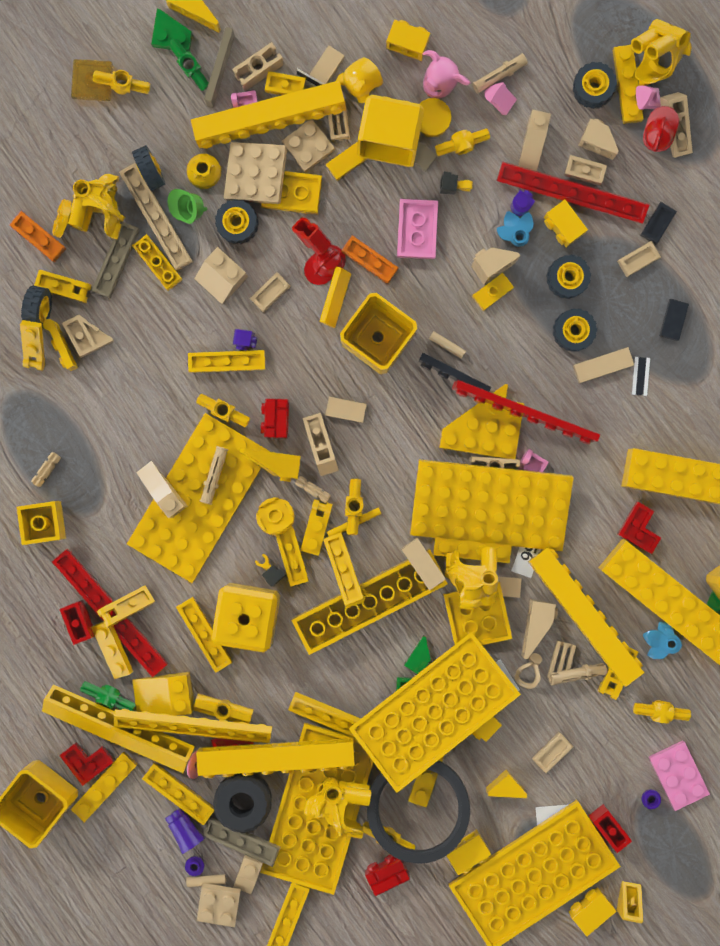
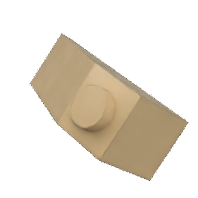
M677 92L660 97L661 106L673 108L679 117L678 129L670 146L673 157L676 158L693 153L687 95Z
M537 110L531 111L518 166L537 171L549 126L550 113Z
M321 413L303 418L320 476L339 471Z
M150 461L136 472L155 502L168 518H173L187 507L186 503L153 461Z
M530 599L521 654L524 659L530 657L552 626L554 619H557L558 608H556V604Z

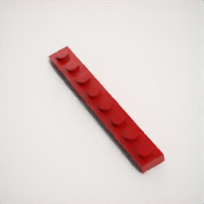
M502 161L497 177L498 182L556 199L566 200L570 203L642 224L650 206L648 203Z
M460 380L453 383L452 390H455L459 396H471L477 403L485 404L486 402L492 404L493 409L499 411L505 409L510 411L509 414L514 417H526L530 423L538 424L539 422L544 424V428L548 430H560L562 435L573 438V436L580 438L579 441L585 444L598 442L600 434Z
M69 549L64 550L52 561L96 613L102 607L114 602ZM114 610L109 612L111 617L116 616ZM129 618L113 626L119 640L152 678L168 665L165 659Z

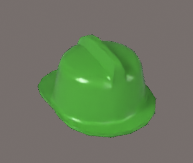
M173 189L168 195L169 211L174 218L192 224L195 220L202 217L204 211H207L202 198L197 194L181 189Z

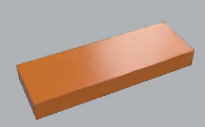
M22 211L9 225L54 263L66 250L65 246Z
M353 235L341 250L343 254L387 284L399 269V267Z

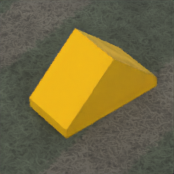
M507 769L486 787L488 796L527 798L524 788Z
M621 882L616 910L622 920L643 923L640 884Z

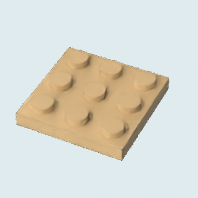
M231 142L224 199L226 201L238 199L245 202L280 204L287 155L286 145Z

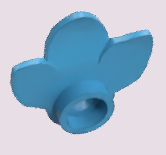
M507 211L504 217V226L498 227L497 233L501 239L511 241L514 246H525L529 241V232L533 229V218L529 212L519 218L514 213ZM521 235L523 240H517L516 236Z
M660 621L658 630H650L643 634L645 641L651 646L648 652L650 658L663 659L669 653L674 654L681 649L682 642L680 638L674 635L673 627L666 622ZM674 641L675 647H669L668 642Z

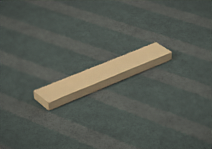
M136 163L119 172L175 270L178 271L193 262L155 195L140 175Z

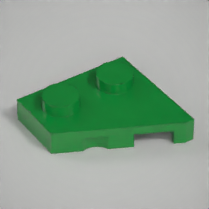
M157 8L151 43L152 47L171 50L168 43L172 39L177 38L187 52L190 51L192 31Z

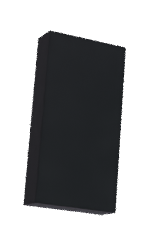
M660 202L640 236L657 245L677 211Z
M669 299L660 337L675 341L680 340L689 303Z

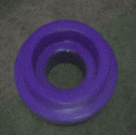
M649 789L642 794L641 801L646 808L656 809L661 804V796L657 791ZM653 796V801L648 802V798Z
M198 856L190 857L185 863V870L191 876L200 875L205 867L204 861ZM196 864L198 869H192L191 865Z

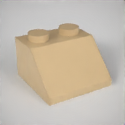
M217 247L204 261L194 279L223 305L248 276L242 268Z
M484 248L475 254L476 257L473 259L474 262L471 267L485 285L516 264L520 254L497 248H490L486 251Z

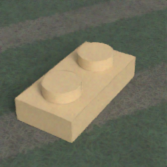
M570 155L564 176L601 185L607 165Z

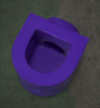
M519 190L511 203L512 213L517 216H523L528 213L535 203L533 194L527 190H524V192Z
M235 329L232 345H235L237 350L247 351V348H256L257 337H255L254 332Z

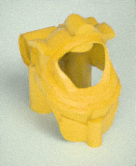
M655 19L649 26V30L631 41V48L635 53L640 54L644 51L643 60L634 72V76L639 80V86H647L669 78L683 55L690 56L692 46L690 43L691 33L660 19ZM670 51L672 55L671 65L667 68L658 64L659 57Z
M104 174L99 179L92 181L77 180L73 185L75 194L73 195L74 199L67 224L72 226V228L87 232L92 213H102L105 215L104 230L106 235L118 240L121 229L120 222H123L125 216L118 210V204L114 199L118 189L116 182H119V176Z
M486 547L482 549L481 566L461 563L457 550L446 554L445 577L449 579L460 594V609H473L481 605L490 606L494 604L498 584L497 550L495 548Z
M328 777L324 780L323 789L318 795L306 801L303 814L307 816L311 814L315 818H325L328 824L335 828L338 837H344V834H346V837L362 839L364 831L361 824L346 818L344 813L348 803L369 806L371 790H369V785L343 782L342 780L338 781L335 777Z

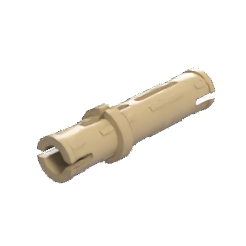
M522 53L509 62H503L501 67L473 82L472 85L476 93L479 94L506 76L514 75V72L521 67L526 66L528 62L525 55Z
M216 446L207 480L204 481L205 487L200 502L212 505L215 490L219 487L217 484L228 449Z
M603 662L595 665L585 664L579 668L549 673L548 679L552 686L580 679L590 680L591 677L606 675L607 668Z

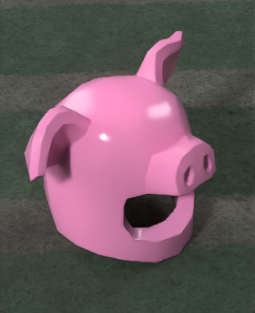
M428 50L423 52V55L430 56L433 60L427 68L423 80V87L427 96L440 99L449 95L458 82L463 85L471 83L465 76L460 75L457 65L451 59L440 57L435 51Z

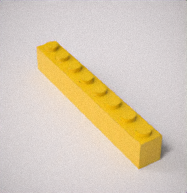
M335 81L191 119V124L199 149H207L219 143L226 144L231 142V140L246 139L250 135L265 134L269 130L283 129L292 124H302L307 120H318L326 115H337L345 111L346 106L340 81Z
M548 547L543 549L527 562L620 683L625 687L644 673L641 669L643 667L642 663L637 657L633 658L630 655L631 649L624 641L620 642L617 638L619 634L613 626L609 627L605 622L607 620L605 615L600 610L596 611L593 607L595 603L589 595L585 596L581 591L583 589L582 585L576 579L573 581L569 576L571 571L565 564L561 565L557 560L559 556L554 549L549 550Z
M54 684L43 701L42 712L181 773H184L195 746L163 732L114 727L115 711Z
M353 738L199 748L196 752L198 776H203V778H213L215 775L223 774V777H232L237 773H242L243 776H250L254 772H262L263 775L272 774L273 771H281V773H291L293 770L310 772L316 768H320L321 771H329L332 767L347 770L351 766H355Z

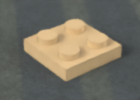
M313 119L308 120L282 140V144L286 145L287 151L304 173L335 151L334 146Z
M203 883L197 921L235 927L241 889Z

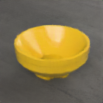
M203 153L198 154L188 162L187 177L195 187L209 189L220 180L221 166L213 156ZM201 163L207 164V172L199 173L197 171L198 165Z

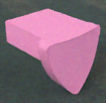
M504 82L495 84L484 91L486 99L502 115H507L517 100L506 88Z
M643 85L636 87V99L639 109H656L661 107L659 88Z
M256 91L232 93L233 108L257 102Z
M528 449L521 458L520 467L517 469L543 472L549 462L534 454L531 449Z

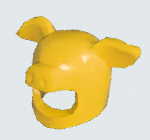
M365 57L352 63L336 79V81H340V85L345 86L351 95L357 98L359 103H365L370 91L383 85L379 69L371 60Z

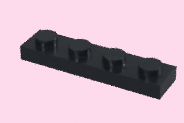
M422 353L418 361L421 363V367L429 371L431 369L438 371V375L442 378L448 379L450 377L456 381L460 380L488 392L491 389L490 386L425 353Z

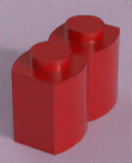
M300 218L292 226V231L307 248H311L316 254L325 253L332 245L319 226L311 223L307 218Z

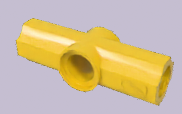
M199 693L193 708L194 711L215 716L219 720H229L236 723L245 722L247 724H250L254 710L231 703L226 699L220 700ZM219 706H226L228 713L222 714L219 711Z

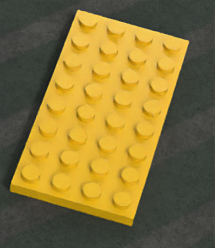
M205 413L166 477L187 507L173 518H168L153 499L127 545L193 583L262 468L240 453V448L270 451ZM216 446L228 449L218 480L217 485L219 487L215 490L212 505L200 502L205 487L204 481L207 480Z
M419 459L410 535L545 549L548 547L549 550L563 551L574 477L572 475Z
M471 632L352 725L349 730L396 793H398L521 694Z
M304 722L299 742L353 738L355 766H351L347 770L332 767L329 771H321L320 768H316L310 772L293 770V772L289 773L269 842L281 848L274 866L263 863L260 873L334 895L351 837H346V834H344V837H338L335 828L329 825L325 818H315L311 814L307 816L303 813L306 801L318 795L323 789L324 780L328 777H335L338 781L342 780L343 782L367 785L373 761L356 738ZM348 803L344 816L356 821L360 805Z
M575 800L491 855L487 861L476 865L470 872L462 874L448 885L486 945L501 946L621 866L578 800Z

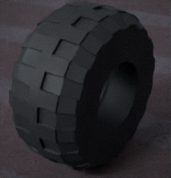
M237 773L232 777H226L219 784L214 795L213 807L215 815L221 824L231 831L241 833L253 831L267 819L272 806V793L267 782L258 774L254 773L250 776H243L242 773ZM241 792L247 793L252 797L254 806L249 810L238 809L232 801V796Z

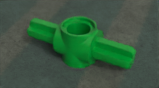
M177 38L172 39L168 46L178 58L176 62L186 76L193 79L201 91L206 90L209 82L200 71L202 67L192 53L184 49ZM187 60L194 62L192 69L184 68V63Z
M84 681L80 688L82 693L96 698L95 703L112 710L116 707L120 710L128 709L133 711L136 704L120 697V691L112 686L104 685L100 688Z

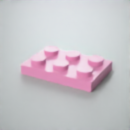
M400 199L398 258L435 259L438 201Z
M683 740L648 757L675 811L710 795Z

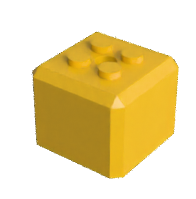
M370 95L367 97L358 135L357 155L361 158L413 167L424 116V109L421 104L385 96Z
M370 293L341 331L342 347L376 372L385 374L415 336L417 324L416 321L378 293ZM374 333H382L383 340L375 342L372 338Z
M229 583L221 588L218 594L211 637L214 644L258 652H265L270 649L274 640L281 597L278 591ZM241 614L249 616L250 622L247 625L239 622Z
M32 761L17 774L0 796V826L27 847L37 848L77 799L78 789L42 761ZM37 793H43L45 795V802H40L37 800Z

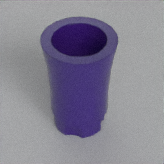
M181 808L165 818L169 824V829L178 843L181 854L186 853L205 839Z

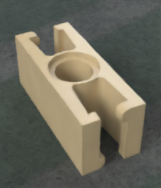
M272 42L232 69L235 78L241 82L244 91H247L266 78L268 71L274 72L284 65L283 57L280 53L275 59L266 62L268 57L276 54V48ZM258 64L263 66L259 70L254 69V67ZM247 72H251V75H249L245 80L243 78H240V76L246 74Z
M470 457V465L477 461L484 462L487 467H490L491 463L498 464L499 468H504V464H514V466L520 467V460Z
M415 538L401 548L429 590L446 580L418 538Z

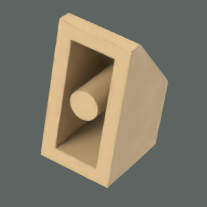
M590 119L578 146L613 160L619 150L609 126L599 119Z
M244 855L233 888L241 889V891L251 894L263 862Z

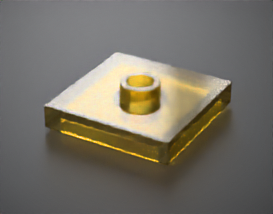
M74 59L72 99L110 101L111 86L93 82L94 71H101L112 74L113 63L111 61Z

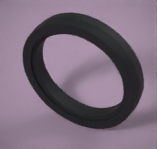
M439 760L431 765L428 770L441 775L453 788L458 800V818L451 834L435 847L414 850L396 843L386 833L379 816V799L388 781L380 772L371 786L370 804L367 806V818L370 829L382 848L402 861L422 864L439 860L447 856L458 846L467 831L470 821L468 792L457 773Z

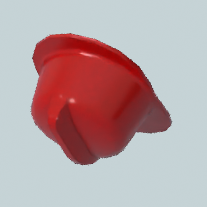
M669 106L658 107L648 117L643 133V142L649 150L662 152L672 145L679 124L678 114L673 108Z
M331 245L325 253L313 254L304 267V274L307 280L315 285H323L333 278L335 268H344L346 258L345 254L341 252L342 249Z

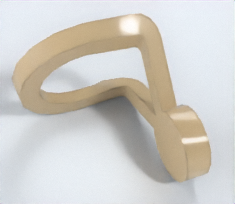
M533 653L529 657V663L517 669L515 681L520 686L528 689L537 686L540 682L538 665L541 664L542 657L537 653ZM533 665L536 674L534 682H523L519 675L524 669Z

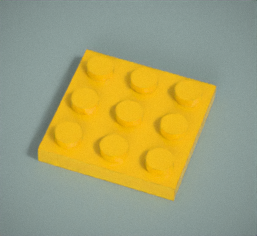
M500 582L497 584L496 600L490 606L481 605L473 609H460V594L457 591L443 594L454 645L471 632L482 645L513 639Z

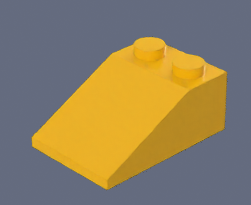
M190 672L132 680L136 712L147 711L154 714L166 713L172 716L192 714L194 711Z

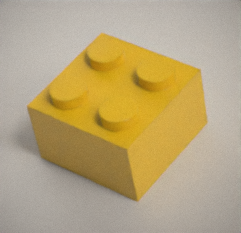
M61 501L16 507L22 545L66 539Z

